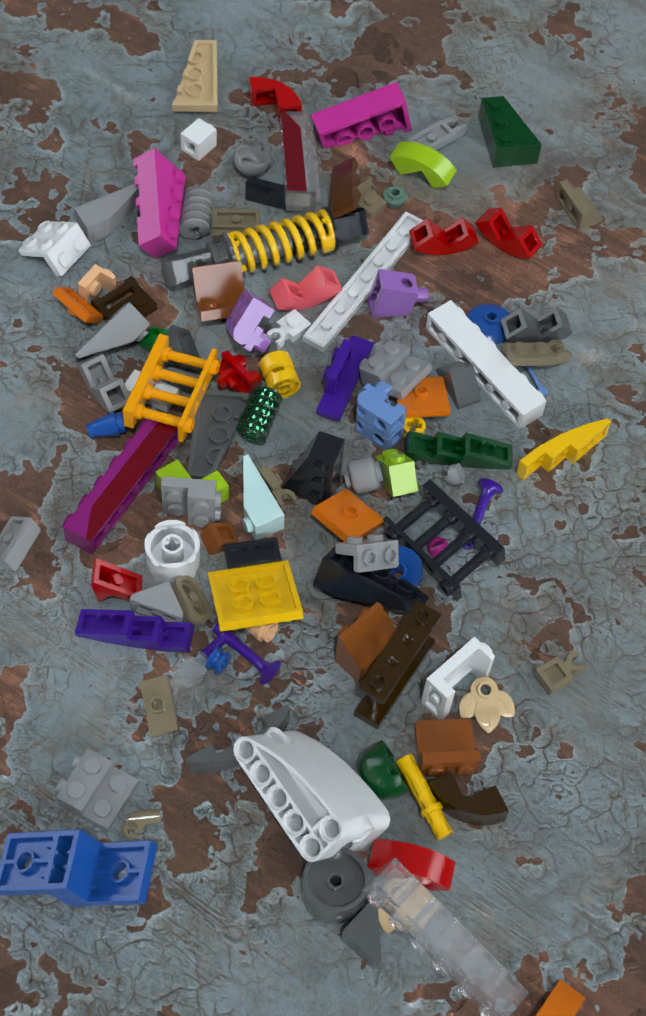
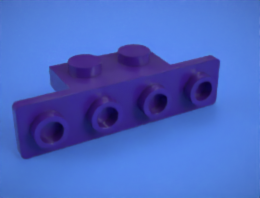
M350 336L349 340H343L340 348L336 347L334 349L331 359L333 363L331 367H326L322 380L326 381L325 392L316 409L318 415L340 421L360 378V363L363 359L369 358L374 346L373 342L356 336Z

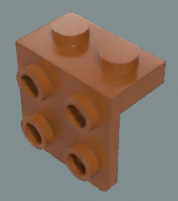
M469 719L419 720L416 722L415 734L418 765L423 776L440 777L448 773L460 776L477 774L481 764L480 750H475L472 722Z

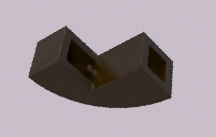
M452 773L430 781V790L437 802H441L443 806L442 811L452 818L467 824L481 826L494 825L506 820L509 810L496 785L464 798Z

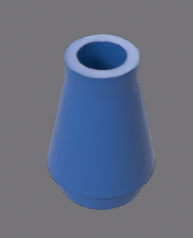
M113 411L86 424L90 439L95 437L121 436V433L127 432L122 412L115 413Z

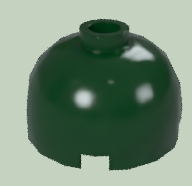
M383 740L374 743L362 753L359 758L358 768L360 777L379 799L393 800L410 791V788L393 759L395 758Z

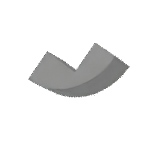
M96 354L76 364L91 394L105 411L110 413L125 406L130 396L122 378L113 377L104 354Z

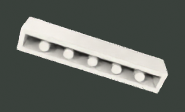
M450 300L428 313L425 329L456 362L461 361L473 365L478 386L518 429L523 428L543 415L547 402L544 395L529 383L527 377L512 365L509 359L497 349L492 340H488L478 325L472 323L460 307H457Z

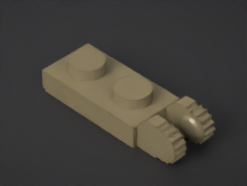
M551 340L547 344L544 342L504 343L502 347L503 353L513 366H554V364H566L572 359V353L569 350H564L565 346L561 340Z

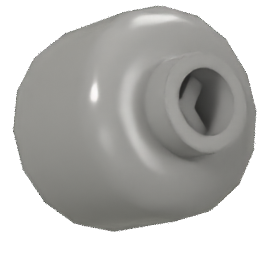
M372 457L351 461L348 464V472H344L347 488L353 487L354 492L357 494L377 490L380 487V482L384 481L379 461L375 462Z

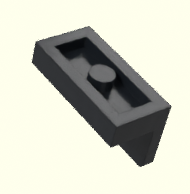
M247 178L245 182V200L290 212L297 196V191H287V186L263 179Z

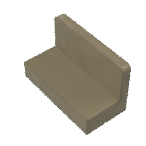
M567 179L559 182L555 198L578 231L602 222V216L581 187L573 188Z

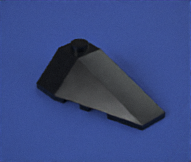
M335 546L323 557L313 582L314 586L320 588L322 592L328 595L368 604H375L378 601L384 607L409 612L417 600L426 605L430 598L406 579L394 577L390 573L391 568L361 573L354 572V557L336 554Z

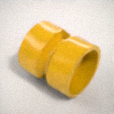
M281 350L273 351L266 354L260 360L259 367L271 397L282 399L295 394L299 390L301 383L288 352Z

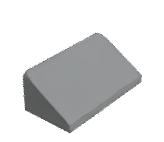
M11 516L0 534L1 567L10 571H16L39 535L41 529L31 517Z

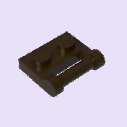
M133 276L125 279V283L104 296H97L91 300V305L103 314L105 322L125 303L130 302L144 318L157 310V303L138 285ZM130 291L132 295L109 309L106 307V305Z

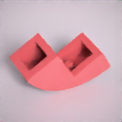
M317 265L299 284L281 278L269 291L277 309L292 311L294 309L302 310L319 305L339 293L342 287L333 270Z

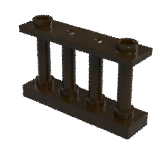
M418 600L416 601L359 685L358 690L363 692L365 696L354 711L355 717L375 729H379L434 646L436 639L430 637L429 634L441 618V613Z

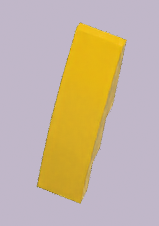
M607 418L588 423L547 441L519 461L516 475L524 481L540 466L549 472L565 458L574 464L607 435L612 421Z

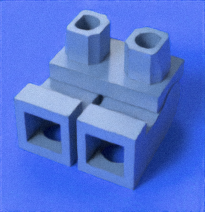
M380 380L375 386L367 383L363 387V391L359 393L357 397L355 428L365 438L381 449L387 450L392 449L404 435L407 408L400 403L395 407L391 406L388 397L392 394L393 388Z

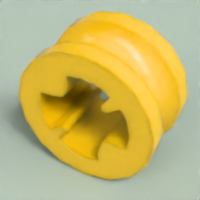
M421 417L405 419L403 435L405 439L412 426L417 427L415 432L425 433L426 423Z

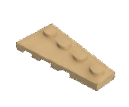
M194 40L188 57L187 67L184 69L181 84L178 86L176 98L172 103V112H218L217 40Z

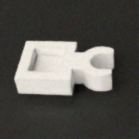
M294 309L276 322V328L270 329L267 332V337L270 339L278 338L275 342V348L280 349L285 345V340L289 339L291 342H295L302 337L310 328L311 323Z

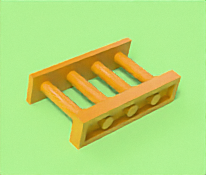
M159 334L123 408L124 426L134 429L138 419L153 420L178 427V441L184 442L187 433L191 434L193 431L194 417L212 376L217 375L219 372L220 360H217V349L212 348L208 359H202L173 351L172 347H169V336ZM171 360L203 370L198 379L165 370L163 365ZM162 379L192 387L194 390L191 397L188 398L156 389L154 384ZM153 398L185 407L182 417H177L146 408L145 404L147 400Z

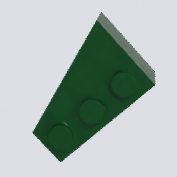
M504 96L482 98L478 119L493 168L537 164L542 144Z

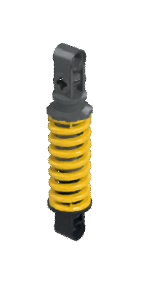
M325 206L316 213L307 212L304 217L295 215L291 220L284 218L279 223L272 221L267 227L260 224L255 230L253 228H246L243 233L240 231L221 233L220 242L206 243L205 248L179 255H170L160 259L165 284L177 285L193 279L192 267L196 265V260L198 259L201 262L197 266L239 260L242 265V273L247 270L252 273L255 271V264L257 263L261 269H266L268 267V260L274 266L280 264V257H283L286 263H290L293 252L296 258L301 260L305 255L304 247L308 255L312 257L316 255V245H318L322 253L336 252L339 249L340 240L360 237L369 233L365 208H356V210L334 219L330 209Z

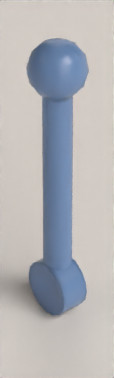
M525 366L538 391L546 397L548 390L541 386L532 367Z

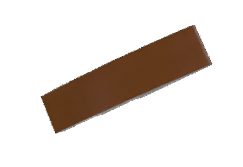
M355 157L333 167L330 198L334 219L356 210L361 198V193L357 187L360 179L356 173L358 163Z

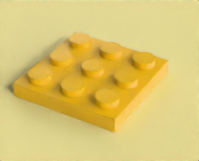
M288 560L208 572V581L220 632L303 619L302 605Z

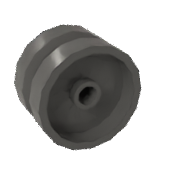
M342 847L330 858L315 862L308 861L302 877V900L306 910L315 919L324 923L342 924L354 919L363 909L370 886L369 871L364 860L354 851Z

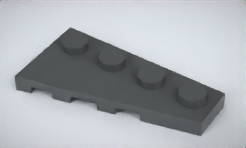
M206 390L195 415L187 470L192 479H202L217 470L219 471L250 400V393Z

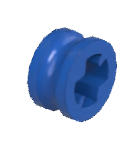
M217 647L211 653L205 665V668L208 670L214 669V674L220 675L225 670L231 659V654L228 652L223 653V649Z

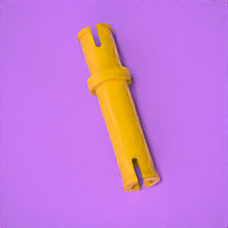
M408 754L397 760L396 764L419 804L420 814L422 818H426L436 840L439 841L451 835L454 831L444 816L443 806L434 797L413 754Z

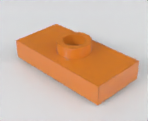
M56 287L52 294L68 307L67 311L70 314L79 317L85 323L100 324L104 317L103 314L74 289L69 287Z

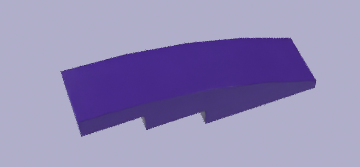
M81 609L74 634L78 637L133 648L189 653L195 628L191 622H165L162 616H136L132 610Z

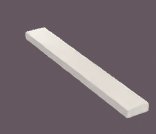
M408 212L401 216L344 285L342 290L305 332L302 339L303 342L321 352L326 350L368 298L378 269L391 270L412 244L409 230L423 220Z

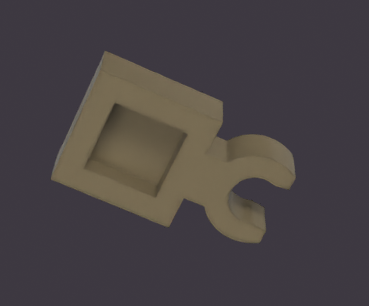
M577 651L571 652L564 662L557 656L535 669V676L549 695L573 683V675H580L585 671L586 663L577 666L572 662L578 657L579 653Z

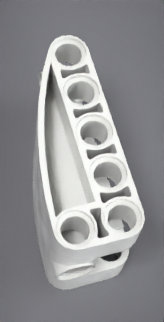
M270 727L264 734L240 737L234 743L233 751L235 758L305 860L315 862L330 858L342 847L354 852L363 850L389 826L390 814L371 788L348 764L315 739L297 730L282 732L276 727Z

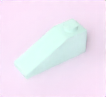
M247 454L243 456V518L241 522L246 533H251L253 538L258 540L284 529L285 515Z

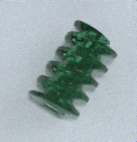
M257 387L252 390L244 412L240 417V422L237 424L239 436L253 445H264L266 443V437L270 433L273 420L276 419V413L279 411L280 404L283 401L278 391L269 387Z

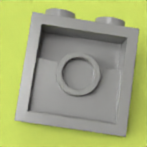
M389 340L384 345L379 344L370 359L365 358L361 361L359 371L362 384L366 385L369 383L375 386L382 380L393 388L391 396L403 400L432 371L430 362L410 355L409 347Z
M162 477L163 514L171 516L188 515V525H195L201 528L206 527L208 523H215V521L221 520V491H217L216 480Z
M87 749L84 755L79 753L73 760L71 765L73 772L68 779L62 778L55 789L57 803L59 807L109 833L138 787L139 779L114 767L113 762Z

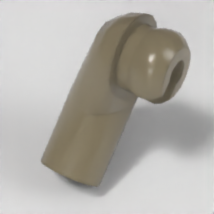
M160 809L133 811L122 825V835L127 839H135L146 825L161 823Z

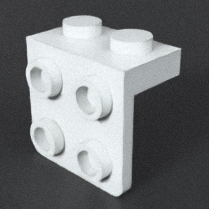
M45 221L38 226V230L31 237L23 241V245L18 252L21 256L43 257L55 276L62 277L91 244L77 222Z

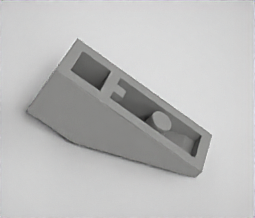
M133 184L74 208L75 220L89 243L102 240L111 235L136 208V198L139 197V187Z
M130 302L125 303L72 356L77 359L124 345L134 340L139 342L147 335L148 331L146 328L150 323Z

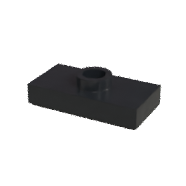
M277 537L224 544L227 569L282 561Z

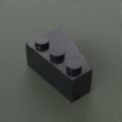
M319 431L308 444L306 450L299 455L298 460L291 465L281 488L291 490L296 496L307 499L316 505L334 496L341 478L345 439Z

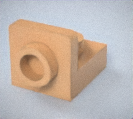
M95 264L78 282V293L87 302L93 296H97L101 288L108 291L116 288V277L110 270L103 269Z

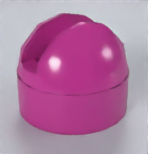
M435 537L428 544L427 551L429 556L434 558L449 545L448 542L442 537Z

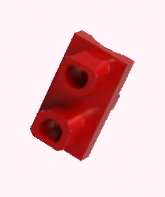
M228 350L222 352L217 384L221 388L230 386L236 392L251 394L252 389L259 386L262 376L256 370L248 372L245 369L247 365L246 359L241 354L233 356Z

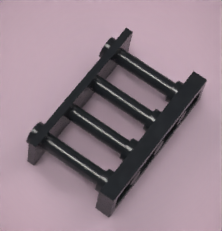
M429 479L422 485L423 501L398 523L395 524L388 516L383 518L384 534L388 539L398 540L400 546L410 548L416 552L422 561L423 568L439 582L438 585L446 595L450 596L452 594L459 600L462 598L459 583L485 561L491 560L497 566L505 560V548ZM430 508H436L441 513L442 518L413 541L404 531ZM454 525L460 531V535L433 559L422 550L424 546L446 527ZM466 543H473L479 552L452 576L440 567Z

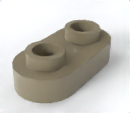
M188 575L178 576L171 587L184 616L192 624L204 625L213 613L206 596L194 578Z

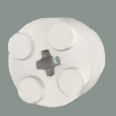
M166 520L158 523L155 529L150 534H147L145 538L146 565L153 578L157 582L169 581V583L173 584L178 576L188 575L192 578L195 577L200 565V540L197 532L186 526V523L179 520Z

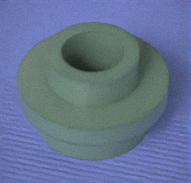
M389 187L383 193V199L390 208H400L406 201V192L400 187Z

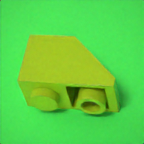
M387 449L382 451L381 455L375 456L382 469L385 489L390 495L395 497L418 492L415 464L412 459L398 451V449Z

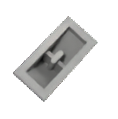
M169 581L134 593L130 597L131 610L141 616H162L165 622H184L183 611Z

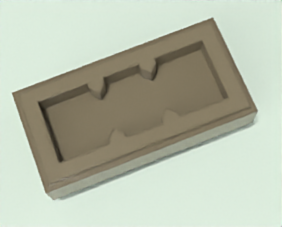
M166 674L140 681L150 737L156 738L179 732L180 727L169 676Z

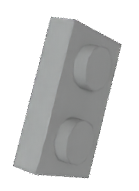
M368 534L367 539H363L362 536L346 537V542L335 543L336 554L354 557V572L361 573L397 568L399 566L398 540L383 539V534Z

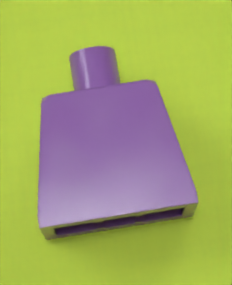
M378 269L367 298L371 318L409 315L415 302L426 303L428 301L429 291L428 288L417 287L416 277L413 274Z

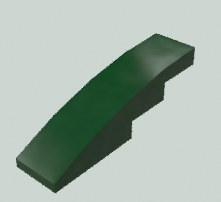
M410 430L406 435L405 455L411 459L449 466L459 463L462 467L480 469H511L513 465V445L470 433L457 437L437 432L433 437Z

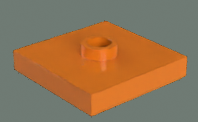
M443 376L425 377L403 400L395 397L396 404L400 403L407 408L406 418L450 416L451 408Z
M347 488L318 504L311 512L315 518L344 542H346V537L362 536L365 538L384 524L383 518Z

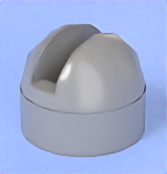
M459 463L446 467L443 474L447 484L459 485L464 483V472Z

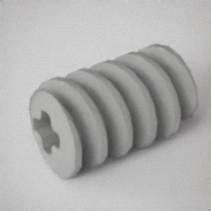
M191 186L184 191L185 196L183 198L179 232L186 239L193 240L208 234L210 231L214 196L207 190Z

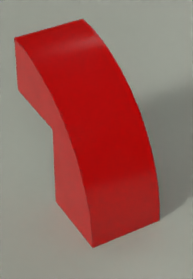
M249 77L248 94L252 107L274 104L279 124H282L281 111H286L295 122L301 121L302 103L298 95L290 87L270 78Z
M502 207L487 209L475 222L481 233L494 246L511 256L530 259L543 245L533 225L512 227Z
M463 217L444 230L428 218L409 230L414 249L428 255L454 254L467 250L479 243L474 226Z
M374 840L368 868L384 880L392 878L414 879L430 891H448L451 888L456 862L441 853L419 845L393 840Z

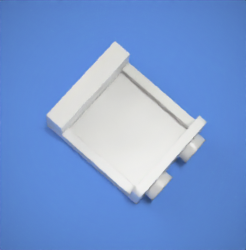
M473 637L426 679L421 703L439 720H443L449 715L455 694L453 688L470 673H473L477 678L489 676L495 658L491 648L486 643L480 642L477 638Z

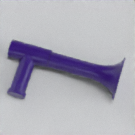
M485 478L477 481L481 488V496L472 518L478 524H481L491 498L495 494L503 492V487L499 483ZM466 543L462 548L471 550L473 543Z
M218 623L212 629V632L218 637L200 651L201 655L208 660L211 653L217 647L221 648L224 644H227L259 671L261 685L270 682L281 667L280 661L270 663L259 657L230 630L220 632Z

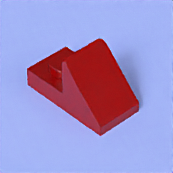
M96 558L93 560L91 586L99 602L111 595L130 602L131 595L141 591L142 575Z

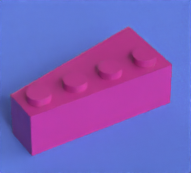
M397 82L311 114L323 149L350 144L353 142V139L358 138L363 139V141L370 140L372 135L384 133L385 136L394 135V131L402 129L404 133L412 131L406 100Z
M153 148L134 158L133 165L138 171V175L134 177L135 186L139 187V197L136 198V207H138L140 217L137 218L139 247L156 259L177 249L186 175Z

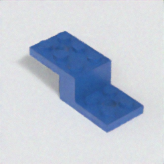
M80 829L7 833L0 861V895L50 894L70 907L143 905L146 903L157 844L151 840L100 843ZM32 858L30 865L24 869L25 862ZM127 867L124 877L118 880L119 873Z

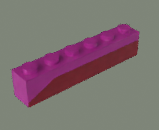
M144 419L141 422L138 432L133 438L130 437L126 441L121 454L111 460L106 473L100 475L96 479L91 492L81 498L78 508L73 515L69 514L63 523L66 541L93 555L155 474V471L158 470L178 444V427L149 419Z

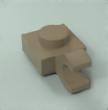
M267 464L258 469L282 511L285 510V504L282 500L288 499L293 505L296 504L295 493L281 488L282 480L277 472H272Z

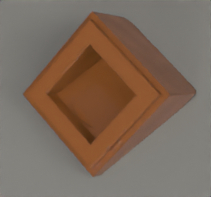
M230 522L208 523L200 534L209 555L224 552V544L239 542Z

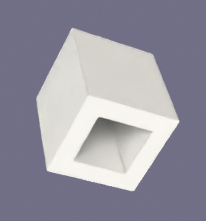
M200 118L181 133V150L198 161L217 146V129Z

